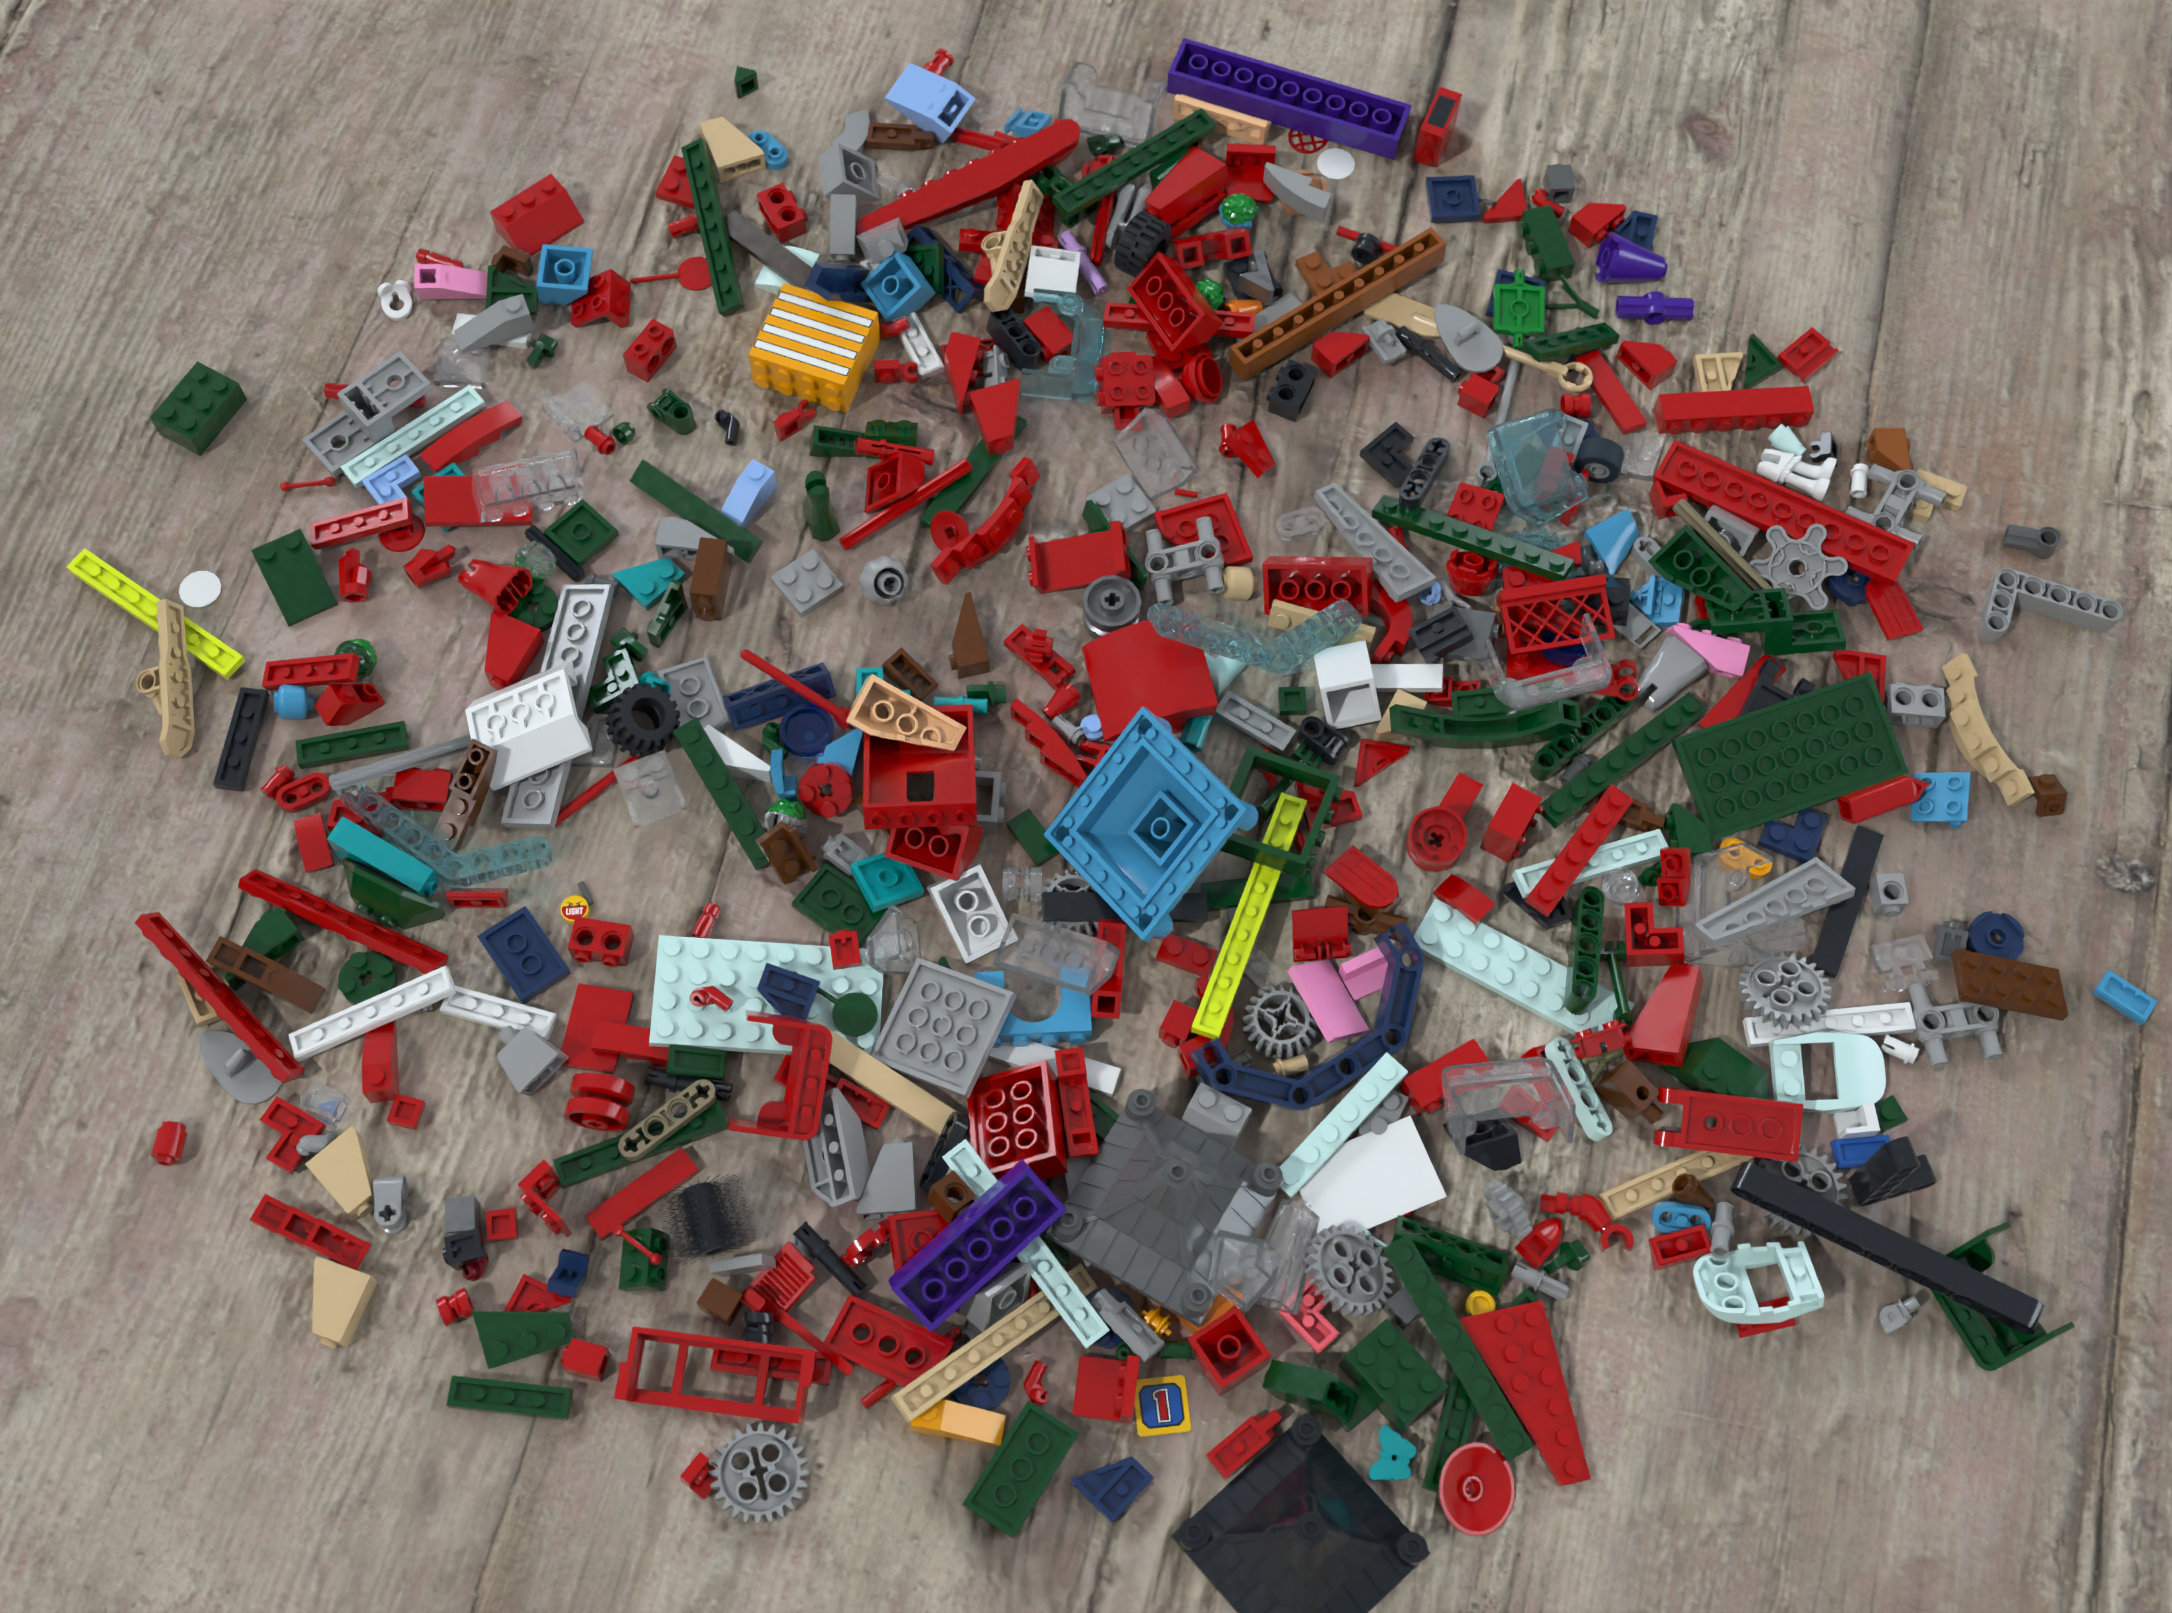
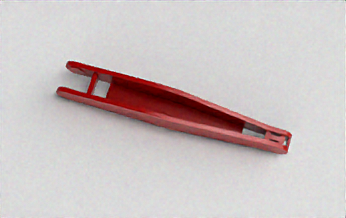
M1073 119L1061 120L1026 138H1017L1007 147L1002 149L996 148L990 151L986 157L973 159L958 170L952 169L943 175L944 177L936 181L931 179L921 185L922 188L914 192L908 190L899 195L900 199L860 218L856 227L857 235L898 217L904 231L914 228L915 225L920 226L994 198L1003 193L1013 182L1016 184L1022 182L1073 151L1079 142L1080 126Z

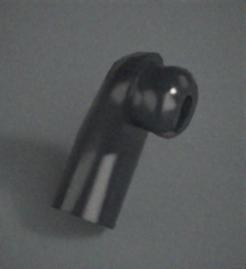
M725 410L717 411L714 418L718 425L726 431L725 444L729 446L737 445L740 430L739 421Z

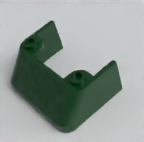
M2006 1222L1988 1229L1945 1256L1982 1273L1992 1267L1995 1262V1253L1988 1240L2010 1228V1225ZM1931 1290L1978 1366L1986 1371L1997 1370L2075 1327L2073 1322H2070L2047 1334L2043 1326L2038 1322L2034 1334H2024Z

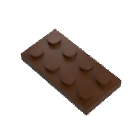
M1956 949L1951 954L1960 1001L2063 1021L2068 1016L2059 969Z

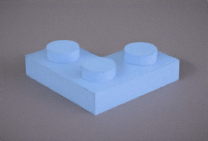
M405 454L364 478L362 483L376 503L382 504L406 497L401 489L422 476L411 459Z

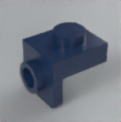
M562 1249L559 1254L558 1266L548 1280L547 1291L557 1293L562 1297L575 1298L586 1282L590 1256Z

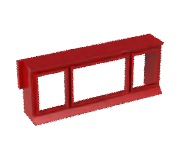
M633 1326L626 1363L620 1362L614 1399L804 1425L808 1390L812 1384L817 1351ZM646 1340L679 1344L671 1393L637 1388ZM689 1346L761 1355L753 1404L681 1394ZM771 1357L802 1361L794 1409L763 1405Z

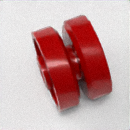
M575 1074L572 1077L569 1090L574 1098L567 1101L564 1117L573 1124L592 1130L605 1132L624 1131L628 1126L630 1117L629 1110L625 1107L633 1103L636 1089L628 1081L606 1074Z

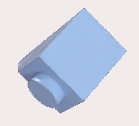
M753 459L738 477L720 512L746 528L777 488L775 472Z

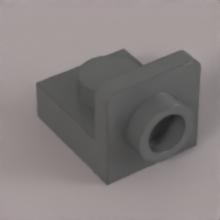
M1944 921L1943 926L1935 924L1933 930H1937L1931 958L1952 962L1951 954L1956 949L1965 950L1969 932L1960 930L1961 924Z

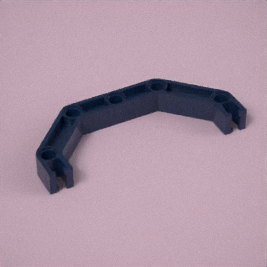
M1397 923L1388 928L1387 932L1373 938L1388 965L1375 1026L1372 1031L1296 1079L1233 1064L1220 1040L1214 1038L1204 1043L1203 1046L1205 1049L1210 1047L1217 1061L1216 1065L1210 1067L1201 1055L1205 1052L1203 1047L1188 1053L1204 1083L1223 1094L1290 1111H1301L1312 1107L1370 1070L1386 1052L1391 1056L1401 1050L1408 1041L1424 966L1423 952L1406 923ZM1392 932H1395L1401 944V948L1398 950L1388 938L1392 935ZM1404 953L1408 954L1411 958L1409 967L1403 964L1402 956ZM1388 1030L1392 1031L1395 1036L1392 1045L1386 1041ZM1342 1059L1346 1060L1349 1065V1070L1346 1074H1343L1339 1068ZM1219 1069L1226 1073V1081L1223 1085L1219 1084L1216 1080V1072ZM1296 1088L1303 1095V1099L1299 1104L1293 1100V1092Z

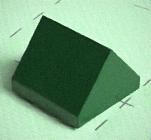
M736 67L734 84L738 99L759 88L755 70Z

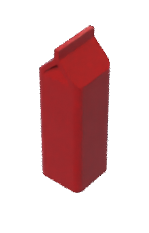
M1906 775L1883 781L1837 797L1840 816L1842 820L1851 824L1859 823L1916 802L1924 788L1930 785L1927 782Z

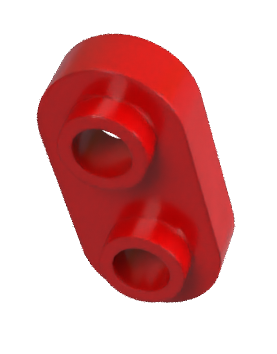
M315 772L282 786L277 792L276 801L283 811L295 813L327 799L332 792V788L325 774ZM317 787H323L319 792H315ZM292 798H297L294 803H289Z

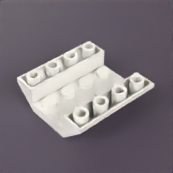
M571 660L476 699L466 708L471 740L472 738L498 750L490 783L493 791L592 751L588 728L577 716L571 687L577 685V679Z

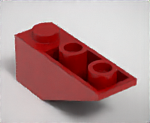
M951 331L945 352L944 366L958 414L962 415L964 406L970 405L969 392L972 391H969L971 384L975 385L978 370H975L976 363L981 364L984 349L980 348L981 338Z

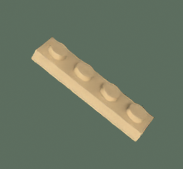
M1275 599L1267 626L1335 645L1365 640L1368 654L1376 627Z

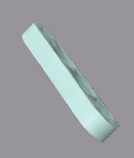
M1563 1037L1553 1039L1545 1046L1546 1057L1585 1133L1591 1140L1600 1142L1612 1133V1123L1579 1059H1577L1570 1042ZM1568 1071H1570L1574 1075L1576 1082L1573 1079H1571ZM1581 1096L1586 1099V1101L1589 1104V1107L1584 1104V1102L1581 1099Z

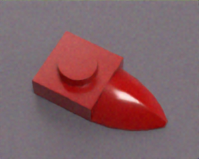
M1547 1219L1538 1223L1532 1228L1531 1233L1525 1236L1514 1249L1536 1269L1557 1247L1562 1235V1221L1560 1219Z

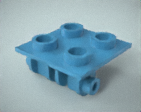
M1914 773V778L1927 782L1930 786L1925 787L1919 799L1912 803L1911 822H1947L1950 828L1959 829L1961 824L1967 822L1971 773Z

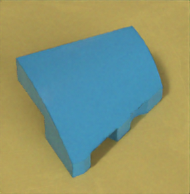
M1626 509L1589 528L1583 536L1598 555L1596 561L1602 560L1604 562V572L1606 575L1613 577L1619 565L1624 561L1631 547H1633L1635 540L1639 538V531L1633 516Z

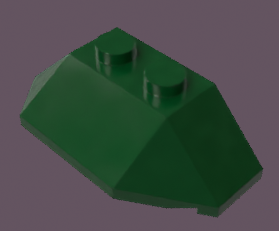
M347 857L342 861L350 896L356 904V910L366 916L373 914L379 917V921L390 928L397 926L403 930L443 919L446 915L439 903Z
M1720 1038L1688 1043L1683 1067L1667 1065L1660 1067L1692 1091L1770 1100L1766 1071Z

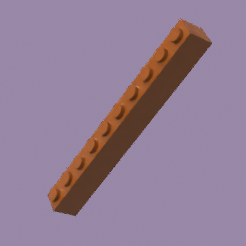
M1430 227L1231 346L1229 365L1243 381L1249 379L1444 261L1446 242Z

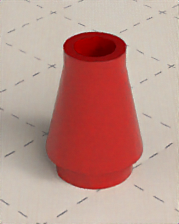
M1066 682L1063 686L1060 685L1047 705L1042 709V712L1049 720L1053 721L1059 714L1062 715L1078 705L1081 695L1071 684Z

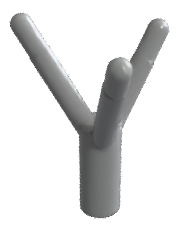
M1445 579L1438 582L1441 586L1442 594L1448 601L1447 606H1453L1456 603L1462 608L1473 609L1469 604L1457 597Z

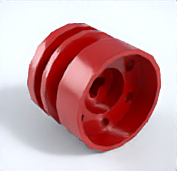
M1432 807L1424 809L1416 815L1407 834L1406 849L1409 858L1417 867L1425 871L1437 873L1448 870L1457 863L1465 848L1467 840L1465 823L1457 813L1448 808ZM1431 838H1434L1435 841H1441L1438 848L1435 844L1430 845Z

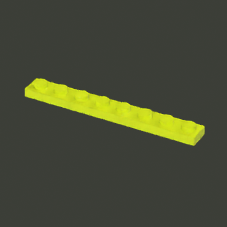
M85 548L66 567L74 576L158 632L157 601L160 599ZM184 616L186 652L228 680L245 662L244 657Z

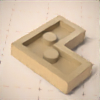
M1918 469L1917 474L1919 478L1927 482L1926 485L1947 493L1943 507L1958 512L1968 486ZM1919 499L1913 505L1908 517L1926 523L1930 517L1933 504Z

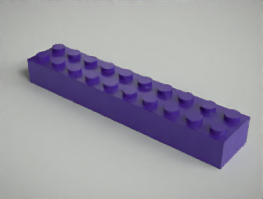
M1183 38L1168 72L1167 93L1186 95L1270 121L1278 126L1393 160L1407 128L1412 105L1186 38Z

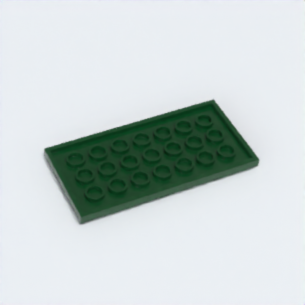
M1871 671L1671 740L1699 819L1709 827L1711 841L1909 773Z

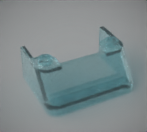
M1034 288L1033 314L1048 305L1058 318L1075 320L1070 356L1058 355L1053 357L1049 362L1048 371L1022 368V395L1082 402L1094 400L1096 398V391H1099V382L1094 380V366H1097L1103 356L1107 327H1103L1104 316L1074 292Z

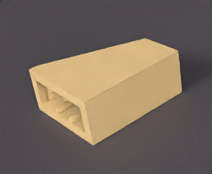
M724 117L699 123L701 136L707 142L711 162L720 183L766 169L763 150Z
M350 1126L305 1165L348 1215L356 1221L358 1218L366 1217L374 1209L373 1179L363 1138L353 1126Z
M316 1256L313 1277L312 1333L320 1339L318 1344L326 1348L335 1350L339 1346L347 1349L378 1282L371 1275Z

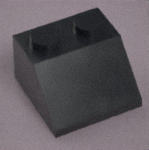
M1577 575L1576 578H1582V577H1588V576H1586V575ZM1606 577L1607 585L1605 589L1613 625L1626 626L1629 612L1630 578ZM1599 594L1588 596L1584 604L1596 612L1601 606ZM1581 607L1575 614L1587 615L1588 623L1593 618V616L1590 613H1588ZM1597 618L1592 623L1597 625H1605Z

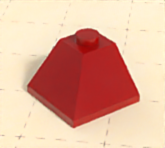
M902 450L869 467L864 512L870 514L924 485L925 462Z

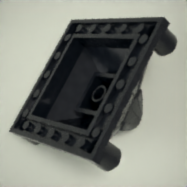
M1305 1413L1296 1418L1291 1427L1195 1515L1185 1520L1180 1528L1171 1535L1174 1542L1236 1613H1368L1431 1553L1428 1550L1424 1537L1419 1533L1411 1532L1400 1521L1394 1512L1321 1433V1426L1318 1420Z

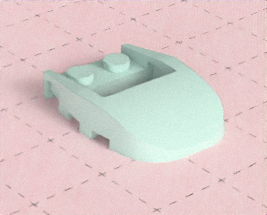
M1825 1031L1769 1041L1774 1100L1803 1103V1112L1835 1114L1850 1110L1855 1111L1862 1104H1875L1885 1091L1886 1075L1882 1052L1876 1042L1865 1035ZM1801 1044H1833L1838 1099L1806 1101Z
M1780 1242L1766 1243V1247H1751L1750 1243L1737 1245V1250L1730 1251L1729 1256L1726 1258H1716L1711 1253L1703 1255L1697 1260L1693 1268L1694 1284L1701 1302L1709 1312L1726 1322L1739 1324L1778 1323L1822 1308L1825 1297L1804 1242H1798L1795 1248H1781ZM1778 1263L1791 1301L1786 1306L1774 1309L1772 1306L1759 1308L1745 1269Z

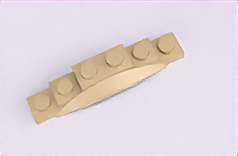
M1959 654L1942 667L1951 686L1946 689V692L1950 699L1948 717L1952 736L1969 764L1988 779L1990 783H1995L1999 786L2008 806H2015L2035 792L2024 770L2016 767L1992 734L1978 702L1974 681L1978 677L1968 654Z

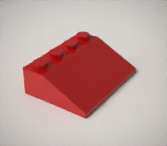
M1046 1059L978 1079L969 1099H967L971 1146L997 1180L1002 1178L1022 1159L1042 1180L1068 1173L1058 1077Z

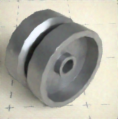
M1115 575L1103 576L1091 582L1085 590L1082 612L1084 628L1091 637L1097 639L1140 621L1141 598L1135 585L1126 578Z

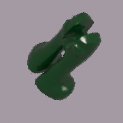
M1052 165L1043 168L1044 175L1038 171L1031 176V180L1034 181L1041 193L1051 200L1061 190L1074 184L1056 166ZM1100 200L1068 219L1061 213V222L1067 228L1074 227L1081 219L1082 213L1089 216L1097 210Z

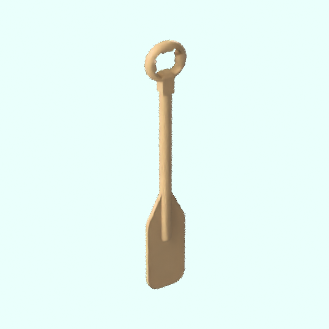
M1393 292L1362 310L1366 316L1375 320L1383 317L1387 324L1401 328L1405 325L1418 336L1441 338L1435 322L1436 308ZM1503 345V356L1547 372V375L1558 378L1562 388L1569 392H1582L1592 384V371L1583 363L1571 362L1562 365L1554 361L1551 363L1548 361L1538 362L1529 354ZM1575 369V371L1587 375L1584 377L1582 385L1576 386V384L1564 380L1568 370Z

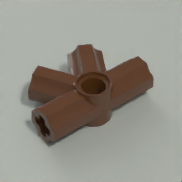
M1343 890L1345 899L1328 895L1324 908L1347 906L1348 927L1352 928L1358 935L1365 936L1370 933L1379 935L1387 932L1388 928L1397 923L1405 922L1407 925V917L1391 913L1402 903L1399 892L1394 903L1383 909L1368 908L1345 890ZM1359 916H1366L1370 920L1363 921L1359 918ZM1392 932V935L1388 937L1389 939L1399 941L1395 932Z

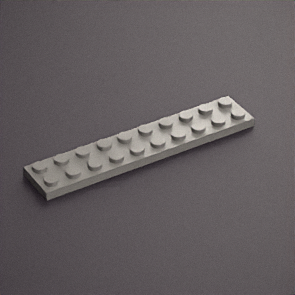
M610 584L562 586L540 671L541 673L570 660L572 661L577 685L571 687L577 716L581 722L615 591ZM572 759L512 783L501 824L506 828L555 829Z

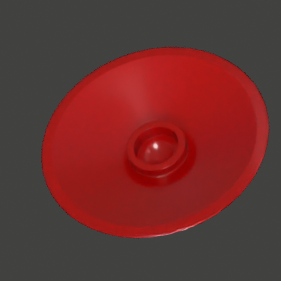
M1481 1442L1468 1443L1456 1449L1445 1462L1439 1481V1496L1443 1511L1451 1524L1467 1535L1485 1536L1499 1529L1507 1520L1514 1504L1515 1481L1512 1469L1506 1458L1493 1446Z

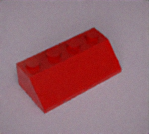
M1159 251L1127 287L1128 292L1173 353L1206 343L1223 324L1180 264Z
M1269 556L1262 564L1264 615H1270L1275 599L1333 616H1369L1373 589V557Z

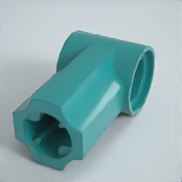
M1213 715L1187 719L1180 741L1192 753L1201 752L1208 729L1213 722Z

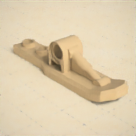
M1033 180L1024 181L1011 224L1008 226L1007 231L991 233L981 243V247L990 259L992 278L984 288V303L991 312L1008 309L1014 301L1031 250L1032 233L1044 195Z
M162 599L157 601L159 666L142 671L137 677L136 687L139 692L146 694L148 698L152 699L159 716L162 718L159 744L163 754L170 758L178 759L191 749L195 734L192 678L186 654L184 606L168 599Z

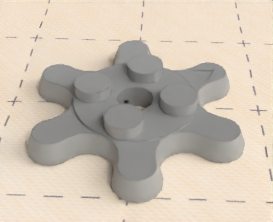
M1821 524L1811 525L1807 529L1805 536L1798 540L1789 538L1781 526L1774 525L1770 527L1766 532V538L1772 546L1771 556L1765 560L1756 559L1749 562V565L1762 578L1772 582L1773 589L1785 588L1788 601L1792 597L1801 596L1806 599L1809 606L1814 610H1822L1828 604V597L1822 590V581L1828 576H1841L1848 568L1847 561L1844 558L1838 556L1827 557L1822 553L1821 544L1826 538L1827 532ZM1793 562H1800L1804 565L1805 570L1800 575H1792L1789 571V566Z

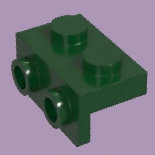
M881 419L873 420L872 422L867 421L865 439L875 441L885 439L888 443L917 447L918 423L908 420L898 422H886ZM865 455L866 458L878 459L877 456Z
M652 1227L625 1231L653 1254H660L662 1259L658 1265H653L649 1257L623 1238L619 1290L625 1292L651 1289L657 1292L665 1291L669 1251L667 1248H670V1246L668 1247L670 1244H667L670 1240L669 1234H666V1232L662 1233L663 1231Z

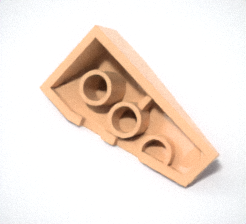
M873 674L865 680L846 720L847 723L871 736L948 751H955L967 728Z

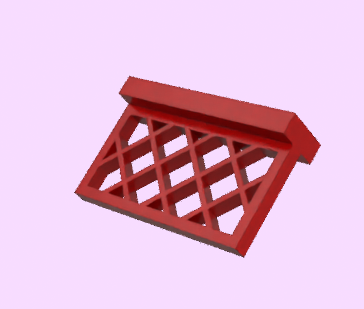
M1605 574L1500 590L1496 596L1497 606L1501 610L1509 655L1514 656L1615 639L1605 589L1607 585ZM1599 594L1601 606L1596 612L1584 604L1588 596ZM1569 599L1578 605L1571 616L1558 608L1562 600ZM1543 603L1552 609L1545 620L1532 612L1536 604ZM1532 605V606L1530 607V609H1527L1526 607H1524V606ZM1517 607L1526 615L1517 624L1509 618L1508 609ZM1580 607L1593 616L1587 626L1573 618ZM1554 611L1567 620L1560 631L1547 622ZM1528 616L1542 624L1535 635L1521 627ZM1596 618L1605 624L1607 634L1597 635L1589 629ZM1570 622L1583 631L1577 639H1571L1563 633ZM1543 627L1557 635L1552 643H1545L1537 638ZM1517 631L1531 639L1526 647L1515 648L1513 637ZM1585 633L1590 635L1589 637H1583ZM1559 637L1564 640V641H1558V642H1557V640L1559 639ZM1533 641L1536 642L1537 644H1539V645H1533V646H1531V644L1533 643Z

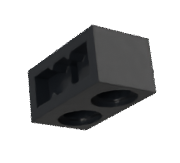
M1289 359L1285 368L1280 367L1278 371L1276 386H1271L1266 397V400L1269 401L1268 412L1296 422L1315 384L1317 369Z

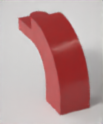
M1375 579L1373 582L1370 612L1383 621L1387 629V635L1374 651L1370 664H1390L1395 654L1402 657L1406 650L1410 637L1408 630L1412 628V613L1406 599L1396 603L1389 597L1380 582Z
M1099 919L1091 1017L1120 1018L1127 924L1125 921Z
M1207 975L1196 978L1194 989L1200 1001H1202L1209 983ZM1232 1006L1219 1038L1225 1050L1231 1038L1234 1022ZM1199 1035L1178 1046L1177 1055L1189 1079L1199 1074L1188 1056V1053L1203 1047L1205 1052L1201 1055L1211 1067L1217 1063L1210 1047L1205 1049L1203 1046L1211 1038Z

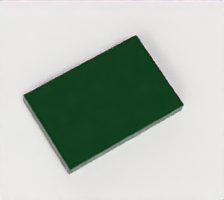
M827 862L791 903L793 908L830 934L844 929L851 932L857 931L859 948L863 947L891 913L890 907L873 913L858 884Z

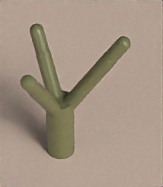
M1623 1048L1609 1052L1606 1050L1603 1054L1579 1059L1582 1060L1583 1064L1599 1061L1597 1068L1590 1078L1592 1086L1606 1063L1624 1055Z

